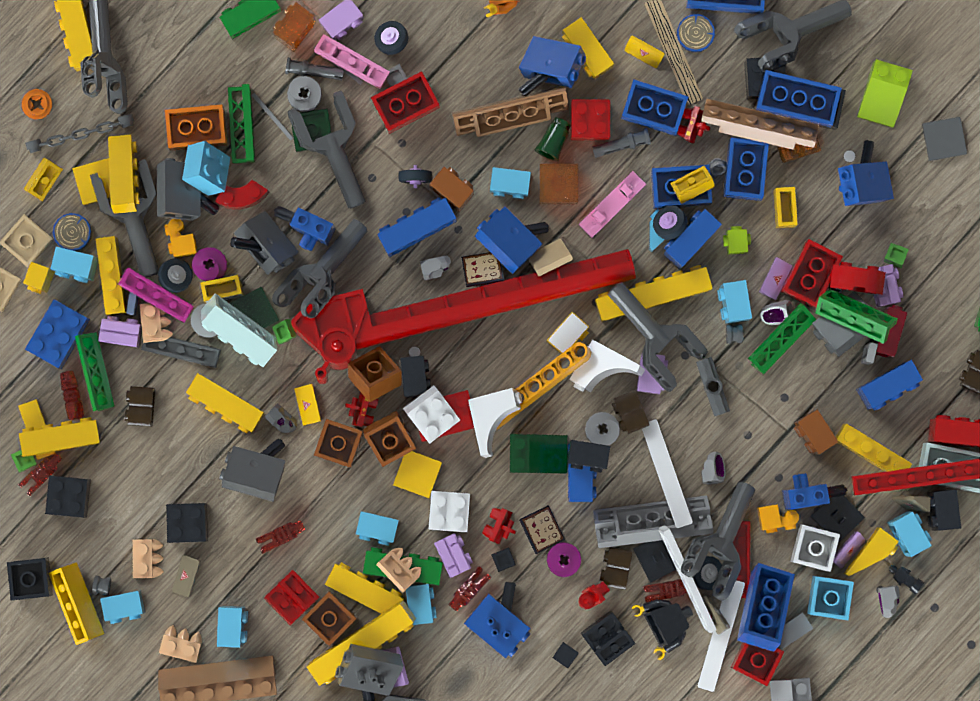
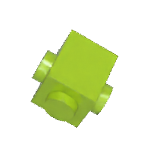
M742 226L730 227V230L726 231V235H723V246H727V255L748 253V245H751V235L747 234V229H742Z

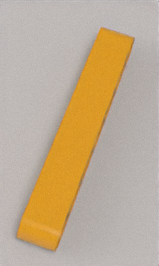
M581 342L573 344L517 387L515 390L524 396L523 402L520 403L521 409L504 418L496 430L587 362L591 357V349ZM580 348H585L584 355L578 357L577 351ZM569 359V366L563 369V361ZM550 371H554V378L547 380V374ZM539 383V389L536 392H532V385Z

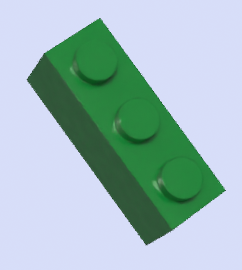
M241 0L238 3L239 6L224 10L219 18L233 40L280 13L281 9L276 0Z

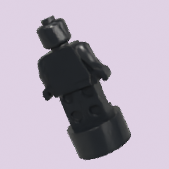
M894 565L889 567V571L894 574L893 579L898 585L901 586L904 583L910 588L909 591L915 595L925 583L919 578L916 579L911 576V570L900 567L897 570V567Z

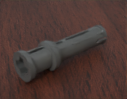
M288 57L285 74L312 75L342 81L344 69L308 63L307 60H303V62L291 60Z
M647 128L638 133H628L627 137L592 146L595 158L628 148L634 150L637 146L644 144L651 145Z

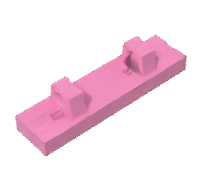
M324 34L314 49L315 53L381 89L390 74V71Z
M632 171L579 223V226L593 238L646 186V183Z

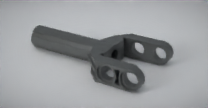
M90 0L92 55L84 57L80 62L82 90L85 95L91 98L98 96L102 89V76L106 77L108 106L113 112L121 114L127 109L128 105L126 77L111 51L108 0ZM89 68L94 71L91 75H88ZM117 82H119V83H120L119 89L116 90V91H113L114 85H115ZM95 84V90L89 93L90 86ZM121 100L120 107L115 109L116 101Z
M847 0L837 1L794 20H790L780 13L765 11L739 22L735 26L734 31L739 38L747 39L773 28L774 33L784 46L765 53L758 61V66L763 72L766 70L771 71L795 61L798 46L803 36L850 17L852 11Z
M340 90L333 93L334 106L344 127L343 129L315 139L312 142L302 115L296 108L288 110V117L300 146L327 156L348 209H352L364 204L366 201L344 150L356 123L345 96Z
M146 159L138 161L140 178L147 199L140 198V204H137V212L114 214L113 210L110 209L102 179L98 176V173L91 174L90 178L100 211L125 224L140 275L147 278L157 275L159 269L143 219L156 196Z
M353 219L316 264L303 265L292 270L272 296L273 303L279 307L290 305L305 285L309 283L315 287L302 301L301 313L308 318L316 317L335 294V283L332 279V274L368 232L365 225ZM294 279H296L297 285L294 289H292L291 283ZM324 289V296L319 299V292ZM281 294H284L285 300L280 303L279 297ZM309 304H312V311L307 314L306 309Z
M622 282L616 284L608 292V296L645 337V346L642 351L643 366L663 389L671 392L677 386L675 376L656 354L674 337L691 356L700 360L708 353L706 347L687 325L658 324Z
M738 482L716 533L693 539L681 566V572L684 575L693 577L700 571L708 551L720 560H723L722 567L712 587L714 597L721 601L729 597L741 570L740 557L733 541L756 491L753 486L745 482ZM731 570L730 575L726 577L727 573Z

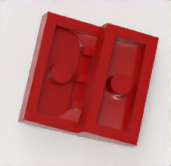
M294 570L285 576L264 597L267 603L290 626L319 598Z

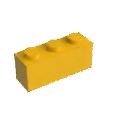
M582 17L563 29L562 39L565 43L582 47L586 55L585 67L583 69L589 77L592 76L595 80L614 66L613 61Z

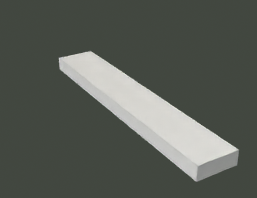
M665 525L660 527L661 537L704 629L709 633L716 631V627L693 578L687 577L681 572L684 558L671 530Z

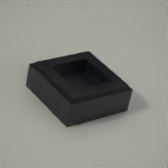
M509 547L491 554L498 572L516 565Z
M562 642L552 658L566 668H569L579 652Z

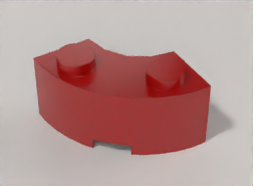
M251 180L247 185L240 188H232L226 185L225 191L218 195L215 202L225 208L240 210L259 204L270 192L262 185Z
M849 262L833 265L830 288L883 295L886 272L879 271V267L867 266V269L852 267L853 263Z

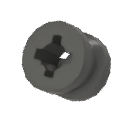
M742 324L737 326L726 325L727 344L743 342Z
M95 575L92 594L102 593L104 596H108L111 587V577L101 578Z

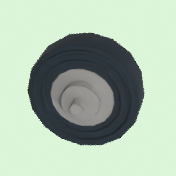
M178 258L165 261L158 272L161 286L172 293L182 292L187 289L193 278L192 269L189 264Z
M706 556L700 571L692 577L698 588L712 590L722 567L718 559L713 556Z

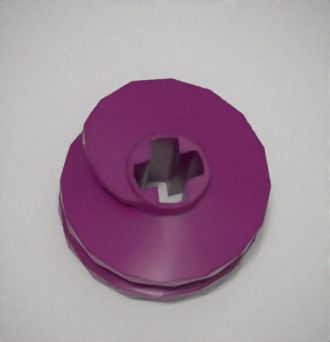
M212 247L199 250L192 260V268L195 275L203 281L222 278L228 268L225 255L220 250ZM213 260L214 267H210L208 270L205 263Z
M562 542L554 545L547 554L548 568L559 577L573 575L581 565L579 550L570 543ZM562 554L564 557L566 555L569 557L567 559L568 564L566 565L559 563Z

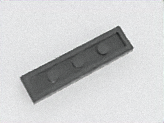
M172 337L164 341L143 343L141 349L217 368L221 349Z

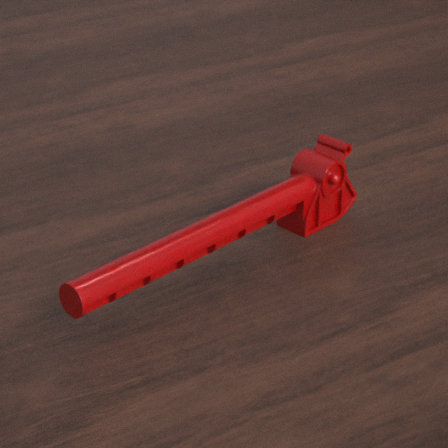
M625 249L562 265L541 276H538L535 272L370 315L363 289L332 296L314 318L305 317L299 311L291 320V324L295 333L322 357L324 364L315 370V376L318 383L326 384L330 370L347 369L348 363L357 358L358 349L636 279L630 251ZM312 304L308 305L306 309L307 314L312 311Z

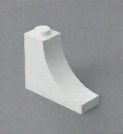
M592 340L589 345L591 349L590 359L573 372L570 380L575 383L573 387L582 392L584 390L591 392L601 380L612 374L628 372L642 377L645 369Z
M513 388L468 400L480 455L485 458L493 456L492 441L499 424L509 414L521 409V394Z

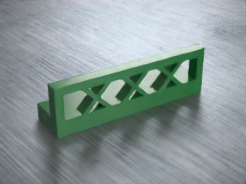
M242 84V87H228L232 164L255 162L251 86L250 84ZM242 91L243 99L239 104L233 100L232 92ZM238 108L243 111L244 115L240 123L234 119V113ZM239 127L245 132V138L241 142L235 138V132ZM240 146L246 150L245 159H236V151Z
M828 289L819 297L815 312L822 317L883 344L887 341L889 330L898 320L891 315L832 289Z
M800 303L748 357L752 363L751 365L764 375L817 319Z
M97 332L75 336L93 411H103L115 407Z

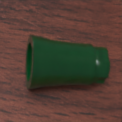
M555 117L534 149L535 152L549 160L558 162L571 127L569 122Z

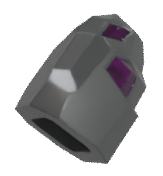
M278 403L265 416L280 432L290 433L297 428L294 417Z

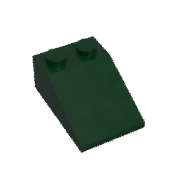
M510 434L509 473L567 474L568 435Z

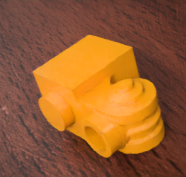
M171 219L168 224L164 225L166 236L170 235L171 243H168L170 255L173 254L175 258L195 255L198 252L195 235H181L180 232L185 228L184 222L181 219Z
M778 504L757 507L760 528L762 531L766 530V534L778 532L777 528L785 527V530L797 528L796 523L799 520V514L795 510H787L783 517L779 514Z

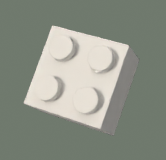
M434 385L403 408L429 444L460 421Z
M431 491L429 529L467 532L470 494Z
M800 524L790 562L831 572L840 534Z

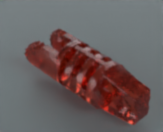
M66 371L60 373L61 390L64 392L62 395L64 396L63 400L66 401L65 408L68 419L84 418L82 400H80L81 396L79 395L80 391L77 389L79 386L74 372Z
M57 453L50 460L45 457L18 485L20 487L25 486L32 478L36 484L27 492L31 496L49 476L58 470L56 465L62 458Z
M301 520L295 523L289 522L257 537L256 542L260 544L270 539L273 540L261 547V553L264 554L297 538L299 533L305 531V527Z
M480 566L475 569L453 594L454 598L449 603L453 610L458 611L463 605L466 606L491 579L489 574H485L477 584L474 582L483 571Z
M681 579L643 586L644 592H659L647 595L645 597L646 603L656 599L664 600L681 597L687 593Z

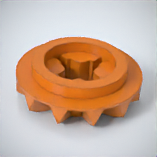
M41 89L30 90L22 99L23 112L34 120L43 119L49 115L53 107L51 97ZM31 100H34V101H37V102H38L39 100H41V103H40V104H41L43 110H42L41 108H40V109H39V108H36V109L33 110V108H34L35 105L33 104V102H32Z

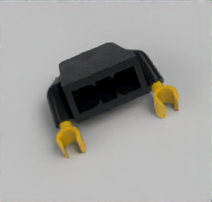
M656 599L644 603L643 606L635 605L632 607V609L635 607L640 608V613L634 616L644 615L660 646L656 647L653 651V654L657 651L663 653L657 658L658 660L663 659L666 652L670 653L682 644L686 636V630L690 627L687 618L693 615L689 606L680 608L678 603L672 604L669 600Z

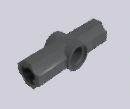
M712 357L697 361L696 364L704 385V391L707 394L714 417L730 412ZM711 381L716 382L718 385L716 392H711L708 389V384Z

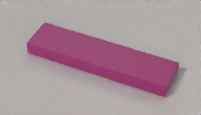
M126 268L118 283L121 287L185 323L194 307L130 268Z

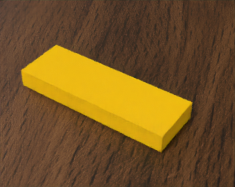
M37 399L18 406L26 428L34 427V430L42 429L41 426L46 425ZM56 451L38 454L36 458L37 460L56 454Z

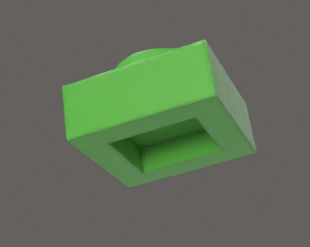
M890 243L884 262L902 268L909 249Z
M290 319L283 320L272 326L278 344L286 343L297 337Z
M22 450L11 454L19 473L37 465L33 455L23 457Z

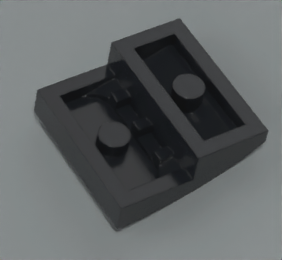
M609 611L581 632L583 638L604 666L636 644L612 611Z

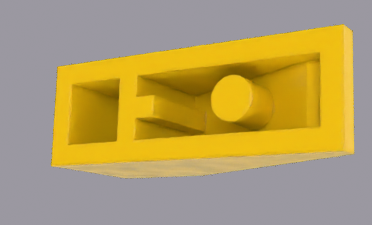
M877 527L843 574L851 576L888 557L889 554L892 556L898 549L897 543L899 541L882 528Z

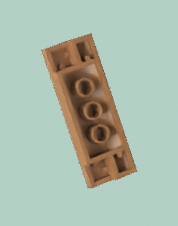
M561 86L527 96H519L452 112L456 134L460 136L476 132L477 137L551 120V113L568 110L566 88Z
M706 99L701 122L720 126V133L793 150L795 144L814 148L819 124L711 99Z
M272 655L158 670L160 701H232L277 695L274 657Z

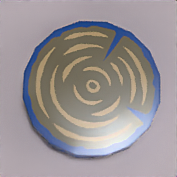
M691 14L685 17L679 23L677 29V39L680 45L690 52L704 51L712 44L715 36L712 22L706 16L700 14Z
M65 214L57 219L54 224L53 237L59 247L78 251L89 243L91 239V226L86 218L79 214Z

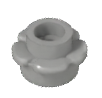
M720 158L713 159L708 164L710 165V172L715 176L722 175L726 171V161Z

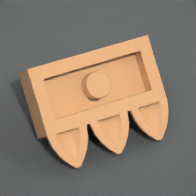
M150 303L140 304L143 343L167 340L173 333L161 328L167 327L171 320L166 317H160L165 315L166 312Z
M154 539L133 540V578H155L164 572L161 568L153 566V564L163 560L161 555L153 553V551L163 547L160 541Z
M395 548L376 565L403 593L419 578L421 568L414 567L409 570L412 558L406 557L400 560L403 548Z
M172 625L163 635L159 653L196 663L202 645L201 634L196 632L189 640V633L185 628L176 637V629Z

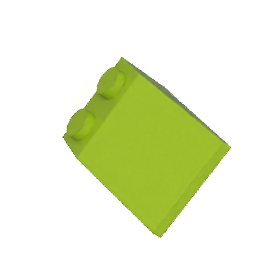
M876 59L870 70L857 117L894 128L913 70Z

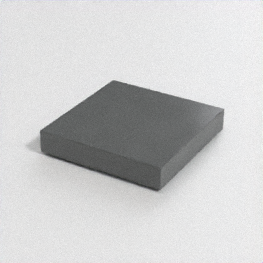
M960 117L922 124L929 161L967 155Z

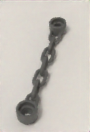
M133 114L118 117V123L111 121L100 123L96 126V129H77L70 136L66 137L61 134L49 137L44 143H41L40 139L25 143L26 148L30 153L40 151V146L48 145L49 147H55L64 144L66 139H85L92 132L97 131L99 134L113 131L114 126L122 125V128L133 126ZM110 124L108 125L110 129L100 131L102 130L100 126ZM85 131V136L77 137V134H75L77 132ZM59 138V141L62 142L51 144L53 141L50 140Z

